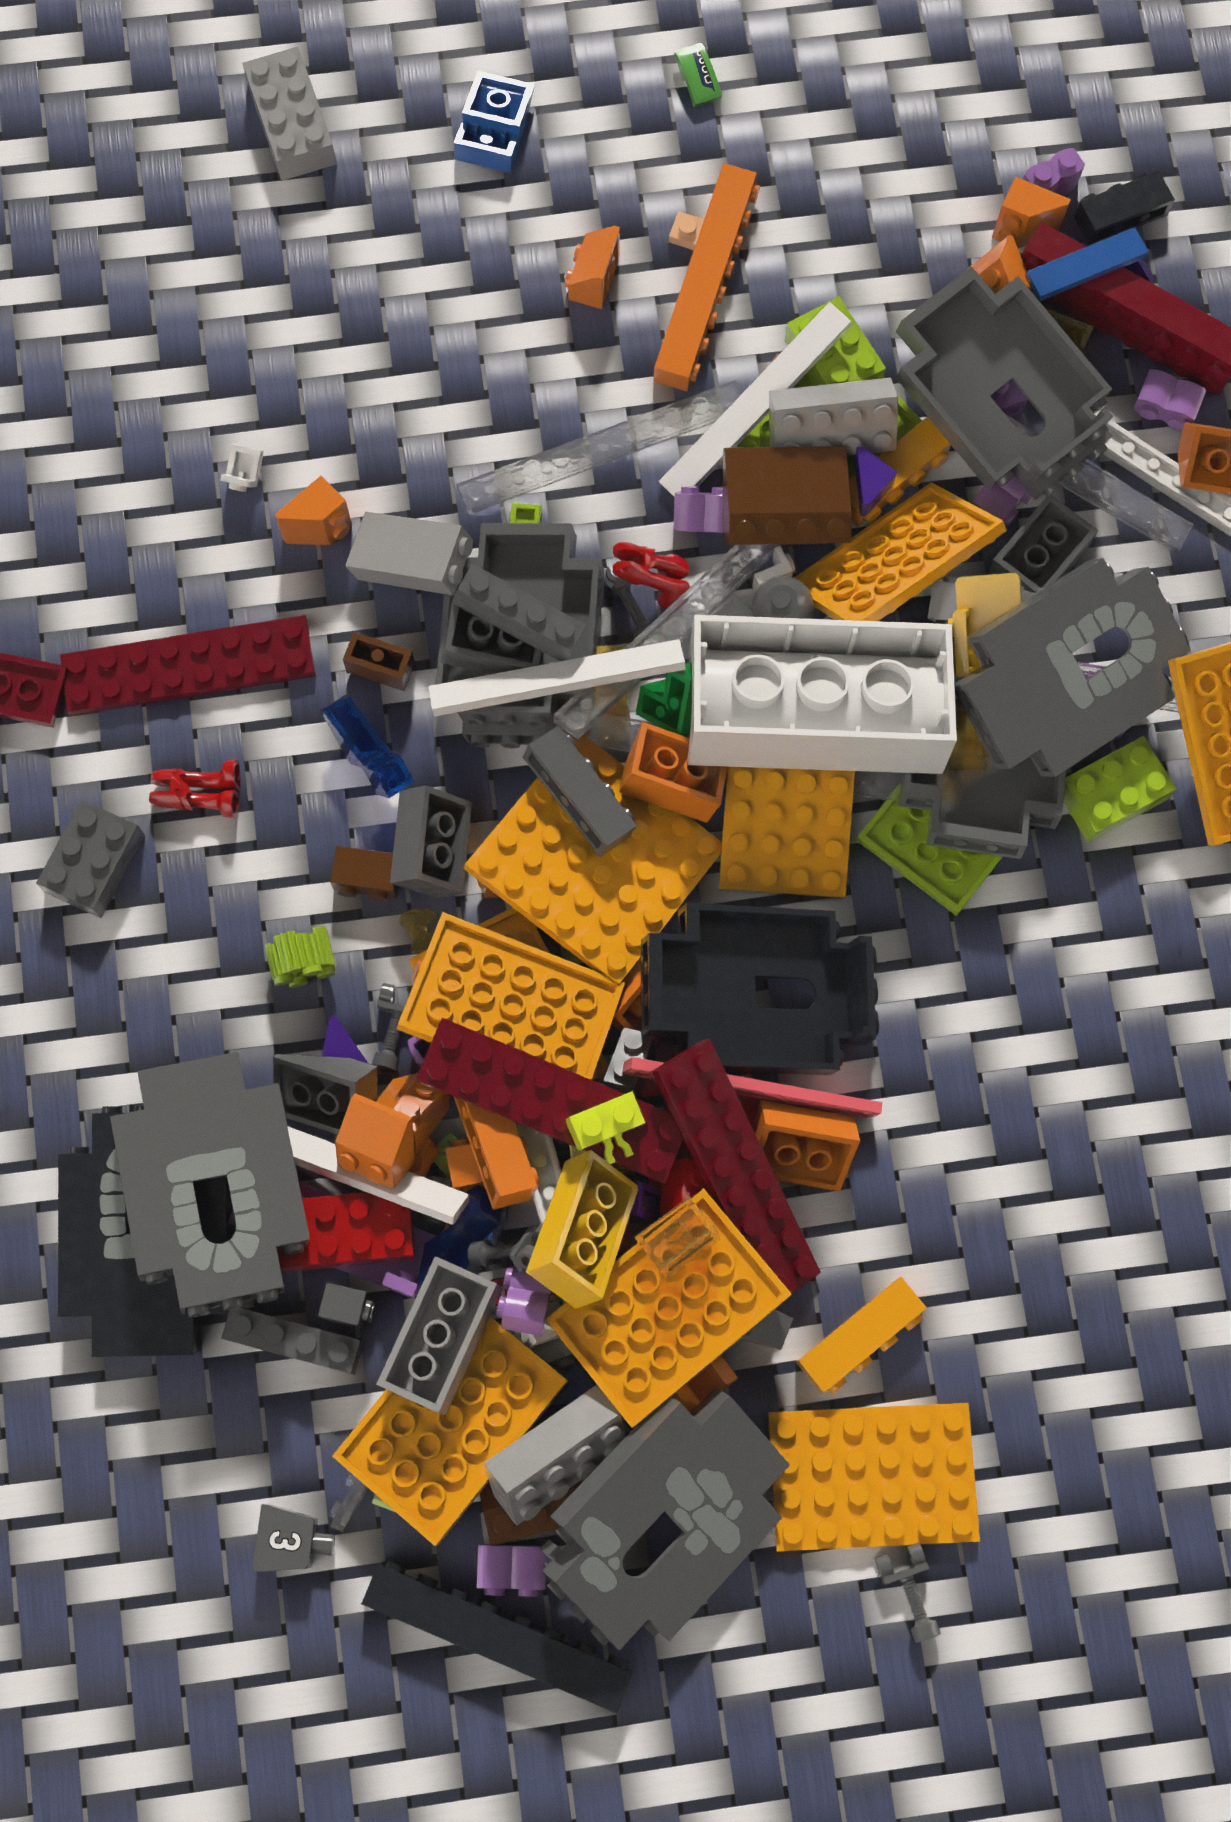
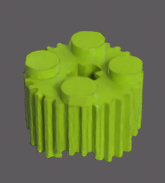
M321 926L312 928L313 934L306 932L296 933L295 930L287 931L286 933L275 935L273 937L274 944L267 943L265 945L272 981L275 986L289 984L290 988L302 987L308 984L307 978L317 976L318 979H324L336 974V963L327 928Z

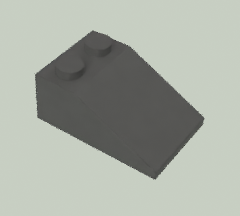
M284 1054L273 1056V1084L279 1083L285 1116L288 1119L338 1135L351 1097L355 1093L375 1102L377 1101V1066L352 1058Z

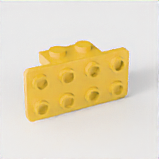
M1017 573L962 576L956 580L957 610L953 612V618H948V624H952V637H954L953 664L954 669H956V677H961L962 679L982 666L967 638L1022 603L1020 576Z

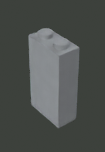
M365 511L345 566L357 580L454 595L457 585L462 580L463 568L467 557L472 552L473 539L461 525Z

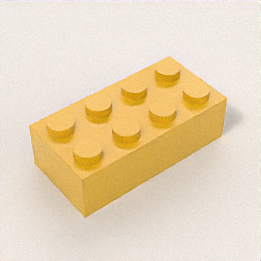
M592 1150L566 1160L526 1273L576 1309L603 1299L638 1192V1186L612 1165H608L604 1159Z

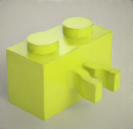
M633 1091L565 1119L577 1150L580 1151L603 1142L605 1145L604 1156L608 1165L616 1162L612 1155L614 1147L611 1138H614L617 1147L623 1149L625 1157L634 1155L630 1145L622 1139V1133L645 1123Z

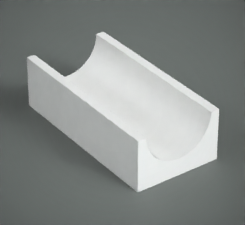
M694 615L688 663L692 662V711L688 765L943 774L957 741L952 624Z

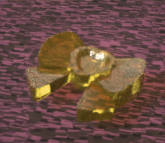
M426 908L423 911L417 909L409 910L399 918V923L407 929L409 938L412 941L411 953L417 955L428 949L434 934H427L428 928L425 925L433 921L437 914Z

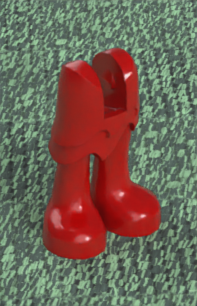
M629 542L615 544L613 546V555L617 559L622 560L613 565L612 572L617 577L636 586L644 585L658 590L657 602L666 610L673 611L681 606L689 592L690 586L689 582L681 580L690 571L689 564L684 558L677 554H668L666 556L654 554L656 549L638 546ZM651 568L656 569L657 572H658V574L649 571V569H651Z
M230 759L225 761L221 771L213 773L188 772L175 768L157 770L151 773L150 782L152 784L170 788L169 791L150 792V804L183 811H194L192 807L220 811L223 817L236 818L240 804L237 791H240L241 788L238 760ZM190 788H213L225 791L221 793H192Z

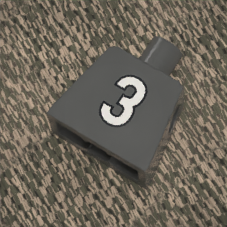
M261 1504L252 1572L311 1568L314 1554L333 1555L335 1535L317 1533L318 1518L272 1504Z

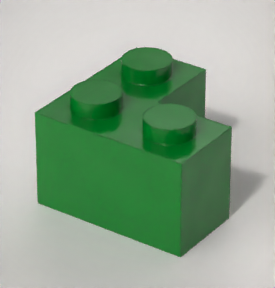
M692 662L685 664L686 670L667 673V677L664 680L640 685L636 715L667 731L684 737L690 736Z

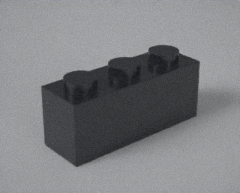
M1160 171L1149 175L1144 173L1137 176L1131 182L1123 185L1118 183L1111 186L1105 192L1097 195L1092 193L1085 196L1079 202L1074 218L1090 246L1131 228H1137L1168 216L1175 199Z

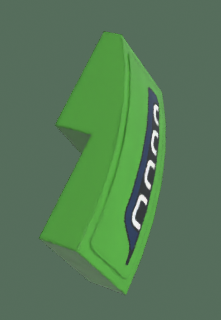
M699 43L675 51L674 54L682 80L686 81L693 107L721 99L723 95L703 44Z

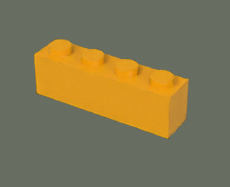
M928 417L897 441L896 450L885 451L878 456L880 460L895 470L897 475L892 488L867 516L860 517L855 475L849 479L851 521L857 527L865 521L868 523L874 521L882 512L881 508L888 503L890 505L895 504L903 496L906 488L910 485L913 487L917 486L926 477V472L933 467L938 469L948 460L951 444Z
M899 1277L796 1361V1364L820 1394L825 1393L827 1390L834 1394L847 1383L844 1376L854 1369L859 1373L873 1362L870 1357L873 1352L878 1348L885 1352L899 1340L895 1336L897 1332L904 1327L910 1331L924 1319L920 1313L927 1307L905 1280Z

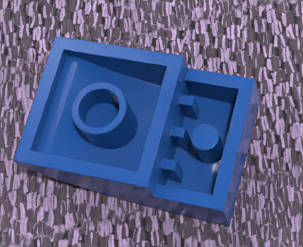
M478 71L462 112V124L454 142V160L511 173L527 121L534 84Z

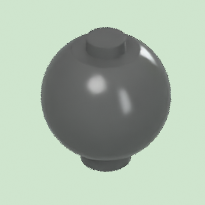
M778 576L767 580L758 588L753 598L752 612L754 617L812 619L814 601L809 589L801 581L788 576Z

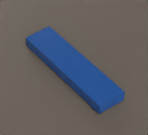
M1134 227L1027 271L1025 278L1040 302L1144 259L1149 251Z

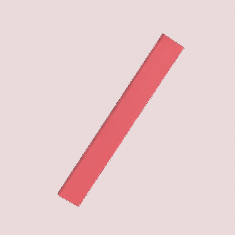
M632 1057L624 1061L622 1073L624 1075L655 1080L651 1071L664 1063ZM727 1074L736 1095L862 1118L878 1116L882 1111V1102Z

